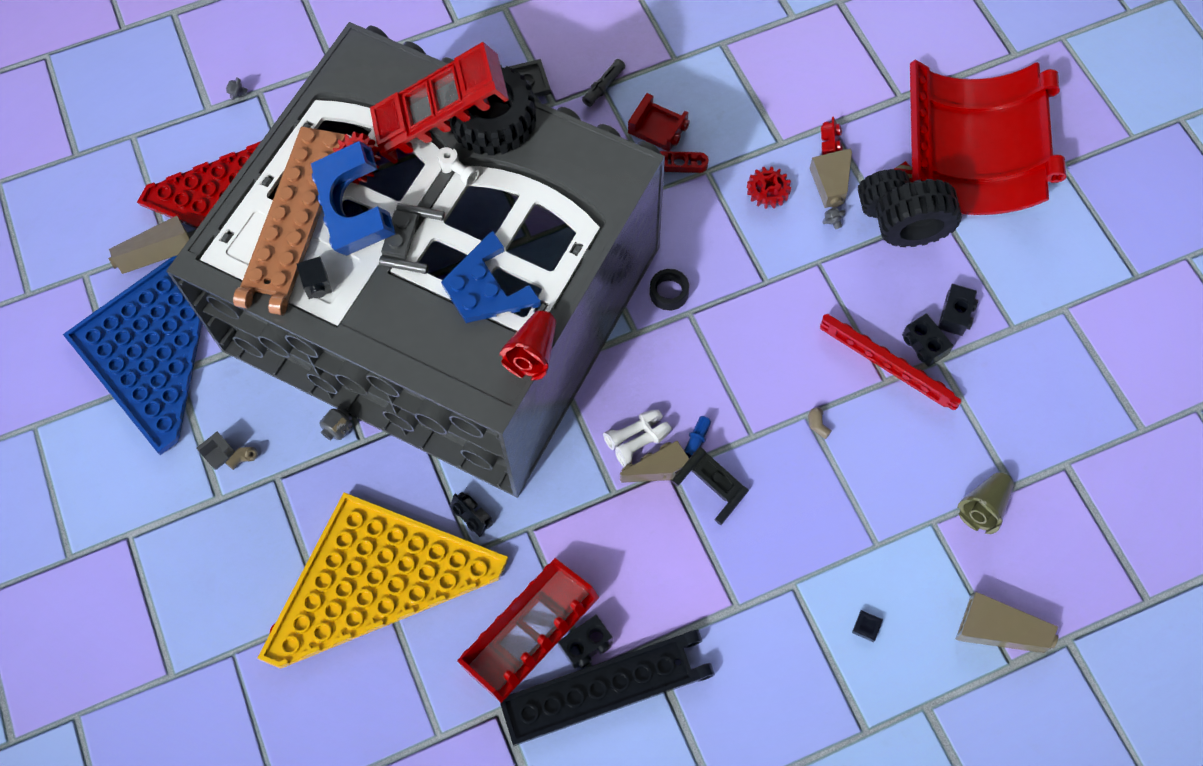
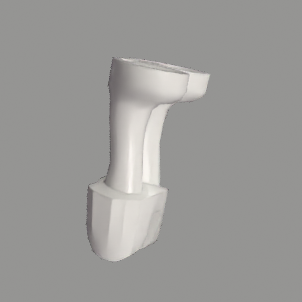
M659 410L641 413L639 415L640 420L620 430H608L603 433L606 444L611 450L615 449L616 457L623 467L632 463V456L635 451L651 442H661L672 431V427L668 422H664L653 429L651 428L663 417ZM642 430L645 432L641 436L622 444L623 441Z

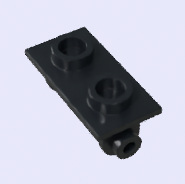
M461 492L458 495L455 493L450 508L456 516H459L467 524L471 531L481 537L484 528L488 529L493 525L492 517L482 508L474 511L473 509L478 504L468 493Z

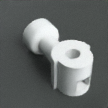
M444 147L438 151V160L443 173L456 172L461 175V181L467 186H471L477 180L479 170L473 166H464L459 161L455 149L452 150L449 147Z

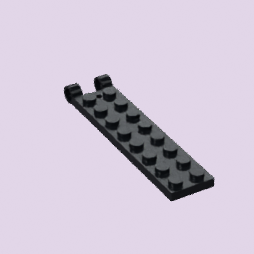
M699 630L689 631L508 695L500 705L513 746L715 676L711 663L691 669L684 648H689L702 642ZM677 659L681 661L679 666L674 663Z

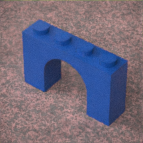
M358 141L311 163L312 179L318 189L319 194L317 198L323 208L325 215L323 220L329 230V243L334 251L347 256L396 234L390 212L378 206L354 217H347L343 211L342 198L348 185L355 179L377 170L371 147Z

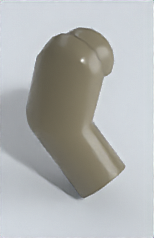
M815 407L808 414L809 427L821 437L827 439L832 430L823 425V410Z

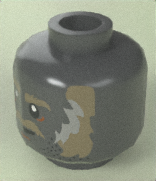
M342 408L330 409L320 420V427L323 429L321 434L330 441L333 438L342 440L353 427L352 417Z

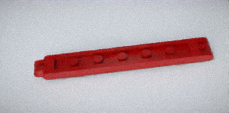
M829 314L823 315L820 329L941 406L956 410L961 404V399L955 396L954 392L946 388L942 382L928 377L924 371L912 367L905 359L898 358L890 353L886 347L879 346L872 342L868 336L856 332L849 324L842 323Z

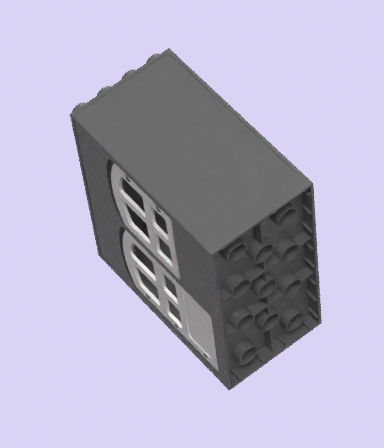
M348 22L166 271L222 352L337 409L342 408L349 415L518 498L659 249L665 156L661 155L659 149L649 142L641 141L635 144L621 138L620 134L609 125L600 124L595 127L581 121L580 117L571 109L566 107H560L558 110L541 104L540 100L534 95L536 109L534 130L529 134L526 142H520V147L515 150L511 148L508 150V153L501 155V152L495 153L494 156H488L484 152L482 155L474 153V149H471V151L463 147L462 143H458L451 130L449 132H442L437 127L429 130L432 137L431 142L424 143L417 137L409 141L412 143L413 153L425 165L402 200L396 201L361 184L350 183L343 194L342 203L344 200L349 199L369 209L378 206L390 212L391 219L398 203L445 212L443 221L419 217L406 261L419 263L433 241L441 242L468 255L481 240L445 224L452 210L469 187L461 181V175L454 171L443 173L440 168L438 151L444 147H449L452 150L455 149L459 161L464 166H473L479 170V176L471 186L502 190L518 197L495 234L504 246L505 252L484 263L491 273L499 269L542 289L538 296L541 306L534 309L531 308L526 317L505 312L496 314L497 317L465 323L442 287L441 279L428 273L422 274L379 265V258L382 256L381 250L385 239L347 256L334 251L329 243V230L323 220L325 216L323 208L303 261L321 257L332 293H328L322 298L308 299L298 274L284 315L270 313L268 306L272 295L258 292L254 293L252 304L248 309L236 307L233 303L235 290L241 286L300 128L307 127L348 134L352 136L353 132L363 133L376 141L370 107L396 92L399 93L454 61L447 57L442 58L440 61L426 55L420 46L410 41H406L404 44L393 41L378 27L370 25L365 29ZM452 83L436 91L440 109L446 107V95ZM428 96L410 106L413 125L431 115ZM489 101L490 108L488 110L482 111L476 107L472 114L484 119L497 118L505 114L511 106L500 101ZM535 205L554 213L576 232L553 271H547L507 252L508 247ZM536 311H548L556 319L548 371L539 380H531L532 376L524 375L523 378L517 377L502 365L501 361L503 358L502 355L500 356V351Z

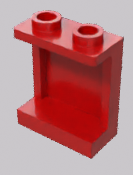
M646 93L628 121V133L666 151H670L673 146H677L681 138L680 134L682 131H686L689 126V112L684 111L682 115H679L653 103L654 96Z

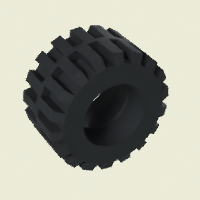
M889 169L875 172L865 177L858 185V194L863 213L868 217L877 218L876 207L879 200L883 198L884 194L891 192L893 188L910 183L907 173L899 169Z

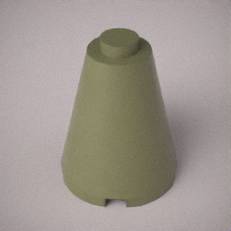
M995 473L965 496L957 507L960 508L958 514L961 520L973 530H986L985 534L996 533L1002 525L1014 487L1011 477L1005 473Z

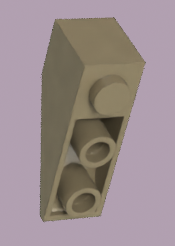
M678 441L672 444L668 442L662 445L656 453L644 455L640 462L625 466L621 470L622 472H620L621 483L672 480L689 458Z

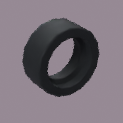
M664 269L652 277L649 295L656 307L672 311L679 309L686 303L689 294V282L682 272L676 269ZM664 281H674L681 286L682 292L678 297L668 299L658 294L657 286Z

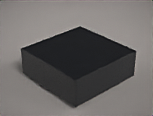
M860 610L852 633L874 642L883 619Z

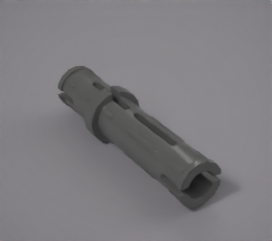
M616 59L601 78L591 85V89L582 97L585 105L591 107L600 96L605 94L606 88L625 69V63L622 60Z

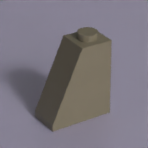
M851 148L812 157L809 169L824 208L839 207L845 202L848 191Z

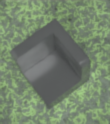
M218 431L196 448L214 470L221 467L235 452Z

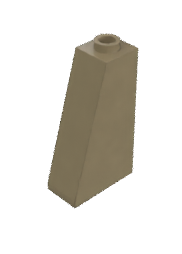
M175 216L110 248L111 257L108 259L114 269L119 268L121 273L124 274L177 256L190 237L178 216Z
M975 592L969 599L955 639L962 642L1045 653L1056 646L1059 636L1056 635L1058 626Z

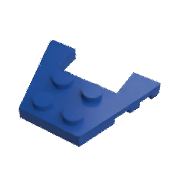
M493 231L441 281L442 287L465 323L497 317L496 314L509 311L515 313L520 312V309L532 307L534 309L541 306V301L530 285L510 296H506L484 263L505 252L504 246Z

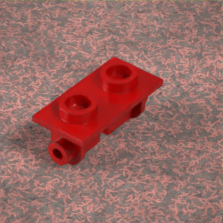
M834 116L832 117V123L824 122L821 126V139L825 141L822 142V155L843 150L842 142L839 140V136L842 135V128L840 123L837 124Z

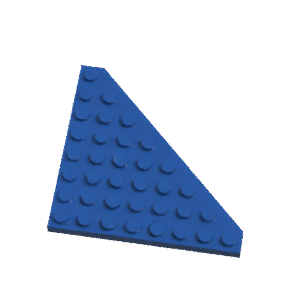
M177 256L169 258L63 334L159 455H162L179 442L202 322L166 271Z

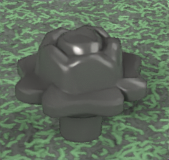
M238 77L235 80H230L226 87V92L230 94L232 100L239 95L246 96L248 89L242 87L241 79Z
M837 207L829 209L825 212L823 224H833L835 229L841 228L840 220L845 215V210L839 211Z

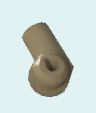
M254 447L238 448L225 464L234 470L240 462L254 461L258 457V451Z

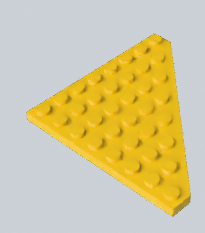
M343 492L257 658L279 669L287 667L496 582L503 573L508 557Z

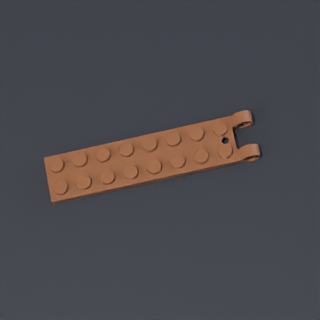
M307 127L300 128L241 286L235 290L233 297L234 306L248 309L252 304L254 293L258 292L272 295L268 306L270 313L278 315L286 313L288 302L299 274L296 263L303 262L322 210V206L317 198L319 194L318 189L312 179L311 163L334 153L333 148H339L340 146L338 140L345 141V134Z

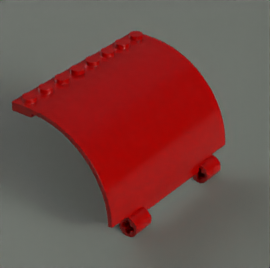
M916 59L910 63L912 183L916 180L925 181L926 179L946 181L956 190L961 214L966 215L1009 213L1048 201V182H1062L1067 177L1065 157L1053 155L1049 97L1055 96L1060 92L1058 72L1048 69L1040 73V64L1036 62L1024 69L1003 76L985 79H958L930 71L928 66Z

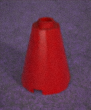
M536 311L502 347L500 351V356L502 355L503 358L501 363L509 372L517 377L523 378L524 375L532 376L531 380H539L546 375L556 328V319L550 312Z

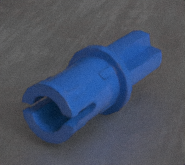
M700 416L693 432L689 433L690 438L684 449L688 458L706 441L704 437L711 424L708 417Z

